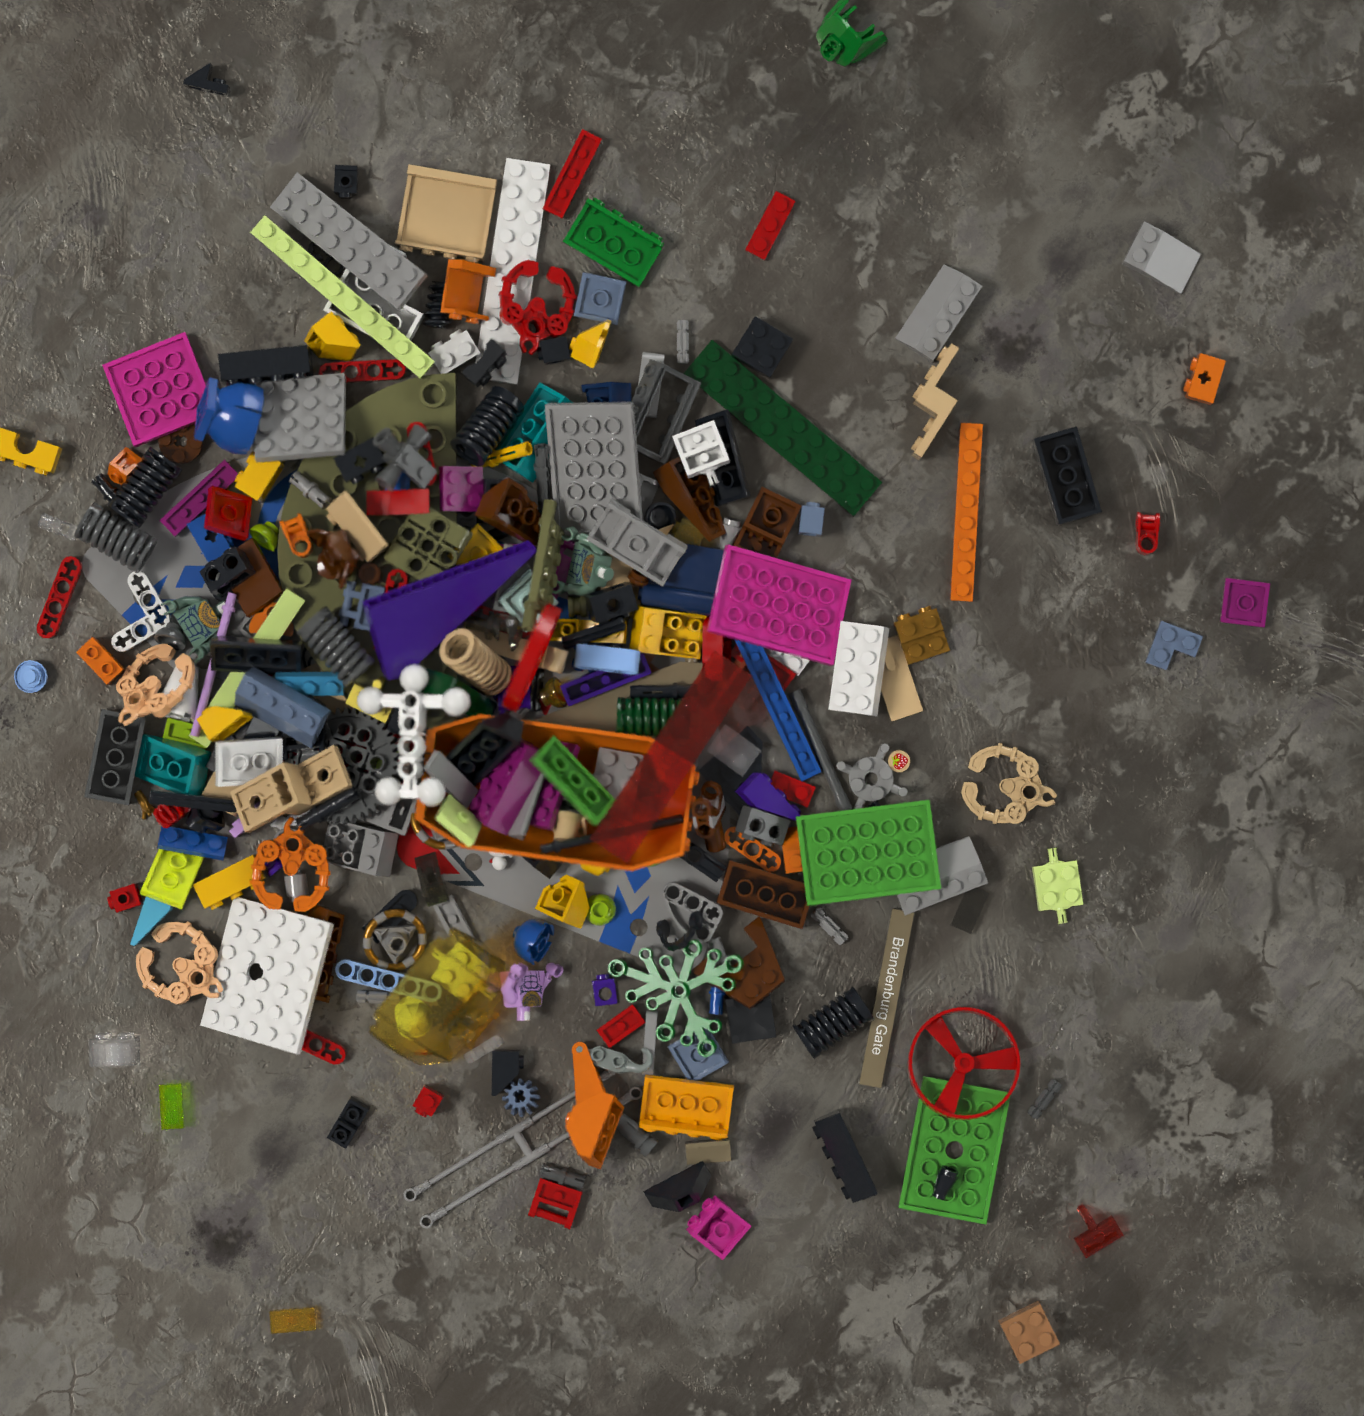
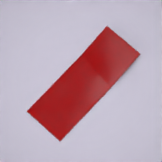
M429 489L367 491V515L429 513Z

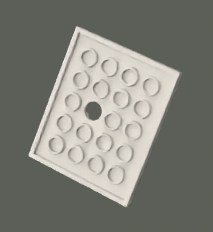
M242 897L233 899L214 970V977L221 982L223 991L218 992L216 985L210 986L209 991L211 993H218L219 997H207L200 1026L294 1054H301L334 924L284 909H269L263 903ZM259 963L261 969H263V975L255 981L250 977L249 970L253 964Z

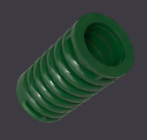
M618 697L616 732L644 736L645 734L646 737L651 738L654 734L656 739H659L661 735L664 739H668L671 733L672 739L689 740L691 699H678L677 706L674 699H669L668 704L666 699H660L658 707V700L656 698L651 699V703L648 698H644L642 706L640 698H635L632 709V699L630 697L626 699Z

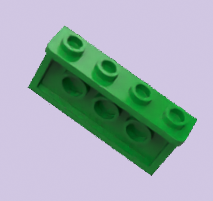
M587 198L584 207L564 238L563 243L640 288L664 247V243L661 242L663 238L654 232L650 234L642 230L643 226L633 220L631 223L624 220V215L615 209L612 211L604 208L605 203L597 198H593V200Z

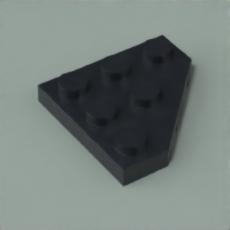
M748 726L698 770L707 781H714L721 786L724 800L739 816L743 805H748L735 791L753 772L761 773L763 742Z

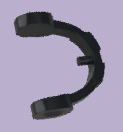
M699 911L692 912L689 917L688 932L680 939L675 938V941L672 943L667 941V937L670 935L669 923L665 919L658 921L656 931L663 946L669 951L681 950L688 946L696 930L702 928L703 916Z

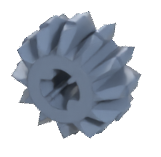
M518 1079V1085L511 1081L512 1089L504 1088V1091L509 1095L502 1097L503 1101L508 1102L504 1106L505 1109H511L513 1116L519 1113L520 1117H524L525 1110L528 1114H533L531 1107H539L534 1100L541 1099L540 1095L535 1094L538 1088L536 1086L531 1087L532 1082L529 1080L524 1084L523 1079ZM519 1094L526 1097L524 1101L520 1100V1103L517 1099Z

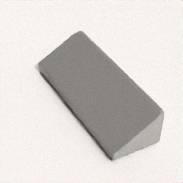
M542 774L539 775L508 833L510 837L520 840L525 839L545 780Z

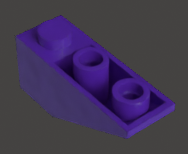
M753 772L735 791L751 808L796 822V816H801L802 812L794 804L790 805L787 802V796L778 788L775 789L771 785L772 780L765 773Z

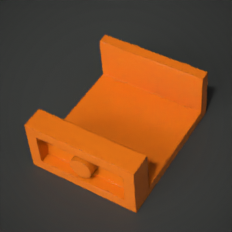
M448 259L440 312L449 314V318L454 320L466 318V323L479 324V321H488L489 316L478 314L483 277H495L496 268L466 260Z

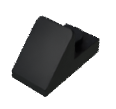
M211 63L205 65L183 81V85L186 88L229 97L231 90L225 80L213 78V81H210L213 69Z

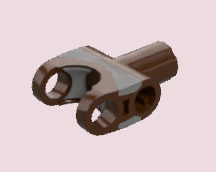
M707 781L701 788V798H697L692 805V817L696 834L704 838L706 850L714 853L726 848L721 822L726 811V805L721 786L714 781ZM706 787L714 788L717 793L710 794L707 792Z

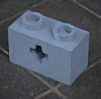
M807 502L806 506L802 505L798 535L815 537L822 535L825 508L820 507V503Z

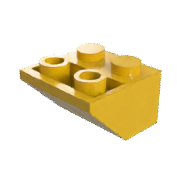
M332 311L310 328L304 340L318 358L350 361L360 347L358 337L353 332H349L344 326L343 320L338 315H334Z

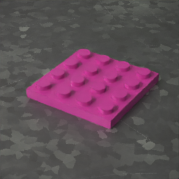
M185 332L102 365L135 448L195 424L197 406L206 383Z

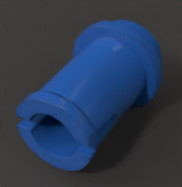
M711 986V990H709V994H711L709 1014L722 1015L723 999L726 993Z

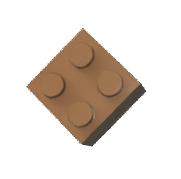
M1039 1301L998 1320L1020 1364L1060 1345Z

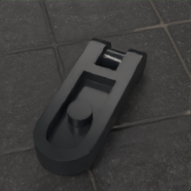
M402 890L375 916L390 909H403L411 912L417 906V896L411 890ZM388 918L381 924L384 927L397 926L403 918ZM369 922L362 927V929H363L364 931H365L367 925L369 924ZM373 932V941L378 944L380 941Z

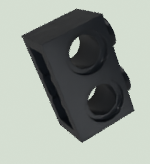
M237 547L225 550L222 556L208 562L205 568L199 571L210 593L218 597L224 596L256 573L245 551ZM238 560L237 566L233 568L235 561ZM220 572V577L216 580V575Z

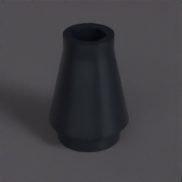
M942 1165L941 1169L937 1171L935 1188L932 1195L937 1199L945 1200L947 1194L958 1180L957 1175L959 1172L952 1167Z

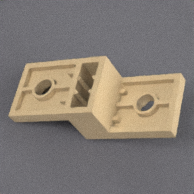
M953 344L949 348L944 346L936 359L939 361L937 367L932 365L925 376V379L928 380L925 386L920 384L912 396L916 399L913 403L915 406L934 417H931L924 427L923 431L926 432L924 437L919 436L911 448L914 451L912 456L917 460L921 459L958 401L935 386L959 349Z
M333 745L298 765L283 762L230 791L244 832L250 833L285 813L299 816L312 809L315 805L318 806L351 788L353 785L339 748ZM324 770H327L329 774L326 781H323L321 777ZM257 797H260L261 804L258 808H255L254 801Z

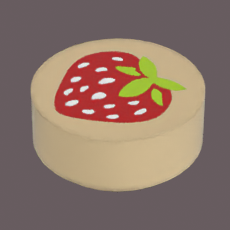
M896 750L889 755L888 765L894 772H904L910 765V757L906 752Z

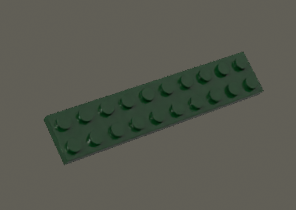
M713 340L709 342L683 373L701 382L700 389L725 410L729 409L731 415L853 517L882 484L876 476Z

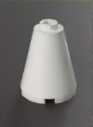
M176 666L161 692L165 695H168L171 690L175 691L181 684L179 680L182 677V672ZM195 666L193 687L185 692L182 696L183 699L171 709L170 713L165 716L166 718L169 717L185 722H190L191 719L194 722L198 707L199 668Z

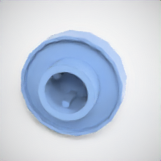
M28 660L22 662L14 673L15 684L20 690L27 693L39 692L44 688L48 679L47 670L37 661Z

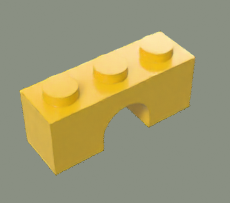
M0 428V461L5 462L7 458L14 461V466L26 469L28 465L35 468L34 472L47 476L48 472L55 473L62 448L38 440L35 449L31 453L22 454L18 449L20 434Z

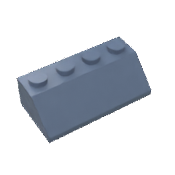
M252 667L243 675L235 692V706L251 713L258 719L310 748H313L331 711L255 667Z

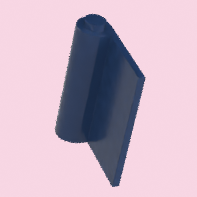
M686 544L688 546L685 553L680 557L663 586L649 578L648 584L639 588L638 600H641V605L710 616L724 550Z

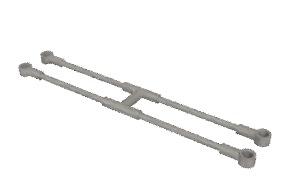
M608 1070L599 1073L602 1081L616 1074ZM638 1086L632 1087L628 1093L618 1099L619 1102L624 1106L632 1100L640 1099L642 1097V1089ZM638 1089L640 1095L638 1097L632 1096V1090ZM575 1091L536 1115L529 1116L498 1135L492 1142L430 1180L426 1179L413 1188H407L403 1194L404 1199L408 1202L414 1201L417 1195L429 1189L435 1182L497 1144H502L512 1137L515 1138L525 1155L512 1163L511 1167L449 1205L442 1206L431 1214L423 1215L420 1219V1225L423 1228H430L433 1222L448 1214L449 1210L511 1172L518 1171L546 1154L555 1145L569 1138L570 1135L566 1132L550 1143H545L532 1151L521 1132L532 1126L541 1117L576 1097ZM407 1191H413L414 1197L408 1198L406 1196ZM428 1217L431 1223L429 1225L423 1224V1218Z

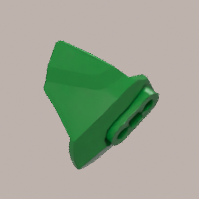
M839 0L824 17L821 27L816 33L817 41L821 46V55L827 61L831 62L834 60L842 66L860 62L888 43V39L882 31L872 35L874 33V24L861 32H856L848 24L849 15L857 9L856 5L847 9L842 15H839L849 0Z

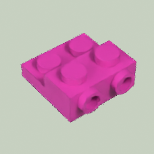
M714 1196L712 1199L708 1198L702 1204L703 1210L698 1216L693 1215L689 1219L686 1230L692 1237L720 1259L724 1260L751 1228V1225L717 1196Z

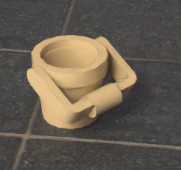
M559 811L552 830L554 832V840L562 841L586 835L588 831L587 820L577 813Z

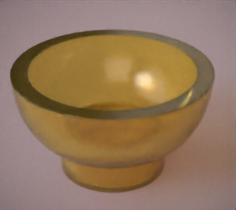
M556 676L546 682L545 688L540 689V695L546 706L552 705L556 708H563L567 706V702L560 687L561 682Z

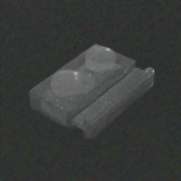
M726 724L706 750L742 777L761 752L759 748Z

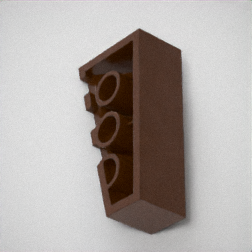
M317 904L309 910L308 916L334 924L315 1000L329 1003L330 995H328L329 985L333 984L334 978L331 975L333 963L337 961L336 945L340 943L345 915Z

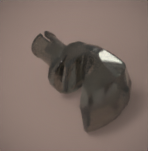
M496 613L491 614L488 619L470 615L466 620L465 628L484 632L486 640H491L494 636L499 641V631L506 632L509 636L508 644L513 652L518 647L523 635L522 624L516 616Z

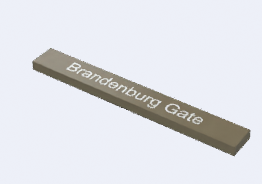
M892 908L872 1012L875 1020L870 1023L859 1084L882 1087L914 912L904 915L902 910Z

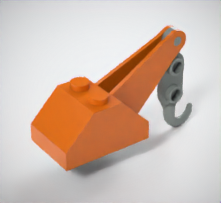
M577 1042L572 1047L576 1105L573 1106L572 1111L568 1112L565 1124L578 1155L591 1167L602 1168L624 1110V1106L614 1095L606 1093L596 1067L615 1073H643L651 1067L653 1062L652 1054L648 1049H641L646 1054L647 1059L644 1064L638 1065L625 1054L601 1046L589 1049L585 1043Z

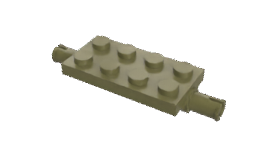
M544 500L542 515L539 518L538 525L541 530L528 601H524L523 607L525 610L521 628L524 631L533 632L537 614L541 615L547 603L551 605L554 603L552 592L553 587L557 585V566H560L561 563L560 547L565 541L562 539L565 533L554 520L557 503L554 500Z

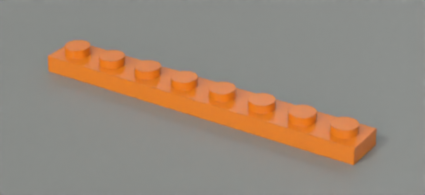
M960 423L950 601L973 602L983 424Z

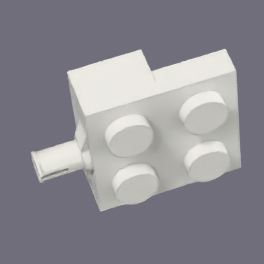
M714 420L672 436L688 479L700 474H706L710 486L714 485L711 477H713L715 484H718L719 481L715 470L720 466L730 463Z

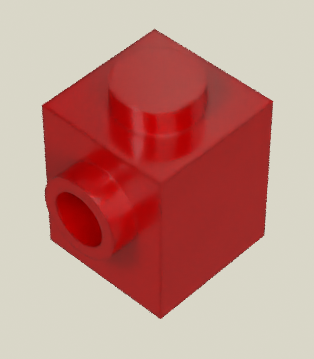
M424 1085L412 1106L416 1108L415 1112L425 1118L427 1115L432 1117L444 1095Z

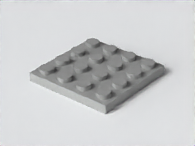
M345 373L307 376V378L303 379L284 378L285 380L283 381L262 380V383H257V387L262 388L264 394L262 412L256 411V413L261 414L255 435V460L257 463L345 455Z

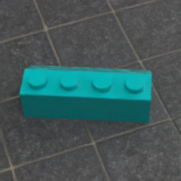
M540 382L524 405V412L521 416L517 417V421L512 424V428L507 431L506 436L503 437V440L496 448V450L527 441L530 442L533 448L532 455L502 462V464L532 483L536 479V471H534L533 466L535 463L534 445L539 443L548 444L545 405L547 403H573L564 395ZM515 451L509 452L506 455L514 454Z

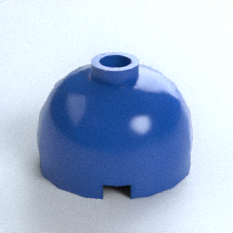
M529 919L522 923L521 926H517L512 935L514 938V950L517 955L532 965H535L534 961L540 962L552 943L547 941L550 935L554 936V926L541 919Z

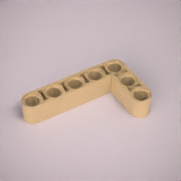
M464 622L462 628L472 632L498 655L520 661L528 643V640L469 622ZM551 646L547 647L539 668L563 674L569 652Z

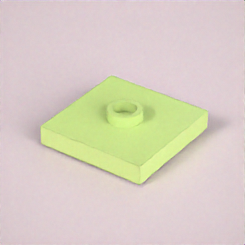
M448 794L444 798L436 820L465 845L470 847L475 842L482 823L452 795Z

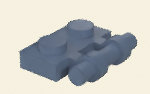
M347 581L346 589L343 590L342 595L344 596L343 606L338 614L340 616L339 622L343 626L348 627L349 618L355 619L354 628L370 631L362 601L384 594L385 588L362 584L361 592L355 591L356 582ZM353 598L359 599L357 612L351 611Z

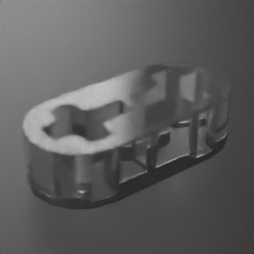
M498 1033L469 1050L463 1056L467 1063L470 1064L505 1042Z

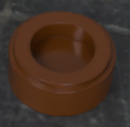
M365 563L359 568L358 577L362 583L374 585L381 578V570L374 563Z

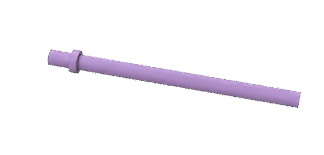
M228 592L225 605H222L223 614L217 636H226L232 612H235L236 609L233 608L236 594ZM211 659L190 734L195 737H199L201 731L197 718L207 708L216 671H211Z

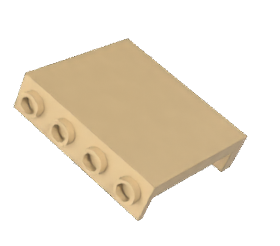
M408 164V177L395 245L400 247L399 250L405 252H412L413 249L422 250L421 254L434 256L435 253L444 254L443 258L456 260L457 257H463L466 261L478 263L479 260L484 261L497 180Z

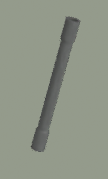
M801 689L789 693L788 695L801 719L839 811L852 810L853 808L847 794L841 786L808 710V705Z

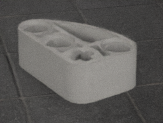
M670 882L666 884L663 896L675 923L684 933H687L689 930L690 914L699 911L703 916V926L709 930V934L705 939H700L695 933L692 939H696L700 943L708 942L723 915L720 905L679 883ZM670 886H676L679 889L680 893L677 898L672 899L667 896V889ZM691 896L699 899V906L695 909L689 908L686 904L687 899ZM716 907V912L719 913L718 917L708 918L707 909Z

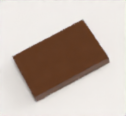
M252 537L237 548L245 551L256 573L232 589L233 593L237 595L236 599L245 615L249 618L279 598L284 592L259 545ZM238 560L235 561L233 568L237 566Z

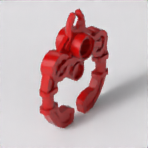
M526 260L513 267L501 279L503 286L502 291L498 295L500 297L501 309L499 316L504 324L513 326L520 335L519 345L522 353L527 352L525 342H532L533 347L528 351L532 355L537 351L540 340L548 336L559 337L566 332L568 323L572 315H574V301L577 300L578 296L575 295L573 284L566 272L561 268L551 266L547 272L546 279L551 284L560 286L563 292L562 298L566 299L565 306L559 309L560 314H553L548 317L545 310V302L540 297L531 299L523 310L519 304L513 302L514 294L510 292L512 285L517 284V278L520 275L529 278L538 274V262ZM529 323H531V324H533V325L535 326V328H536V332H535V333H532V332L529 330V328H528Z

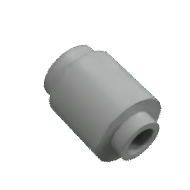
M298 870L295 875L284 876L286 895L289 897L290 903L300 895L309 894L306 873L302 874L301 870Z

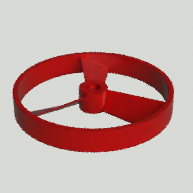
M549 603L544 607L510 682L502 703L503 707L516 713L519 710L562 612L561 608Z
M969 1007L948 1009L930 1018L915 1035L908 1053L909 1079L920 1100L937 1114L955 1120L978 1119L997 1110L1014 1091L1020 1073L1019 1049L1009 1029L995 1016L980 1009ZM965 1012L985 1017L1004 1032L1012 1047L974 1057L968 1053H962L942 1016ZM924 1029L954 1058L953 1067L955 1071L934 1105L919 1089L912 1068L914 1047ZM972 1069L1015 1070L1014 1079L1008 1093L996 1106L975 1115L955 1114L965 1075Z

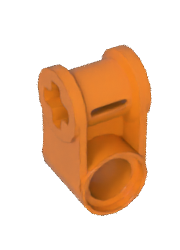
M299 513L297 517L287 521L281 520V528L292 552L300 558L310 556L313 552V544L307 534L308 529L302 514ZM302 541L307 542V550L303 553L297 552V544Z

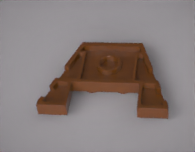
M759 916L743 928L744 932L757 947L743 958L744 965L739 972H726L720 975L722 978H733L736 982L735 988L731 991H724L722 987L708 982L711 986L723 991L726 995L749 1009H752L785 982ZM707 958L691 970L695 976L698 977L704 973ZM726 980L725 986L731 988L732 983Z

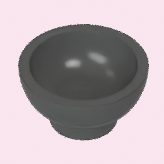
M167 623L166 627L159 629L154 636L158 644H168L175 650L185 649L186 638L183 634V629L176 623Z

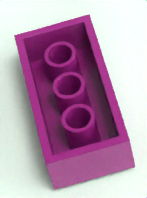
M521 738V742L482 780L480 789L475 798L472 799L468 809L475 815L476 819L485 826L508 835L541 774L529 761L539 748Z

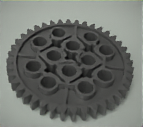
M345 707L344 711L336 708L335 713L330 711L325 722V730L327 731L325 743H327V748L333 745L343 748L341 754L343 762L354 767V769L350 767L346 769L349 777L355 774V781L352 785L355 787L354 792L357 791L360 796L358 800L351 802L325 818V821H333L336 824H339L340 820L343 824H347L348 821L354 824L357 818L360 821H364V814L367 817H372L371 810L379 813L378 805L384 807L386 805L376 798V784L385 777L395 778L399 776L397 768L400 762L397 759L402 756L400 753H396L398 747L397 744H394L398 738L392 736V732L387 731V723H381V721L361 711L359 712L355 708L352 711L348 707ZM350 726L349 733L344 736L345 728ZM369 732L370 737L364 742V735ZM340 740L345 741V742H349V743H351V742H352V743H356V744H358V745H360V746H362V747H365V748H367V749H364V748H361V747H357V746H355V747L352 746V747H351L350 745H348V744H346V743H344V742H341ZM317 749L296 752V756H291L290 759L295 761V765H298L318 754L319 751ZM362 753V760L357 763L356 758ZM382 759V766L376 769L377 762ZM327 770L322 772L321 777L323 781H326L328 778ZM363 770H369V773L363 774ZM375 781L374 789L369 790L370 783Z

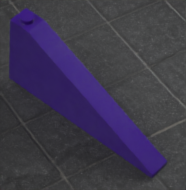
M525 541L362 601L381 672L388 680L399 679L401 672L407 666L418 665L449 633L454 631L537 552L536 548L529 541Z

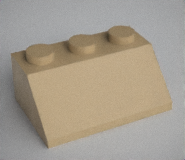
M344 491L326 508L329 512L326 515L334 526L338 524L345 531L348 543L352 541L355 545L361 561L366 559L369 563L390 547L347 491Z

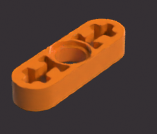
M730 827L726 830L724 837L725 842L768 872H774L779 869L781 859L778 854L765 845L760 844L756 839L754 841L747 840L742 850L738 848L739 842L733 841L731 843L729 841L730 836L728 834L730 831L734 833L736 827ZM739 832L738 837L744 840V838L741 837L742 833ZM749 843H756L759 846L757 855L750 856L747 854L746 847ZM763 849L767 850V853L764 855L768 858L776 857L775 862L777 865L775 867L770 866V868H767V862L762 858L761 862L756 861L761 856Z

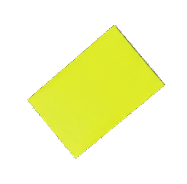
M159 849L140 894L182 910L204 857Z

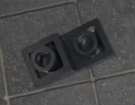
M351 1096L327 1138L346 1149L370 1107Z

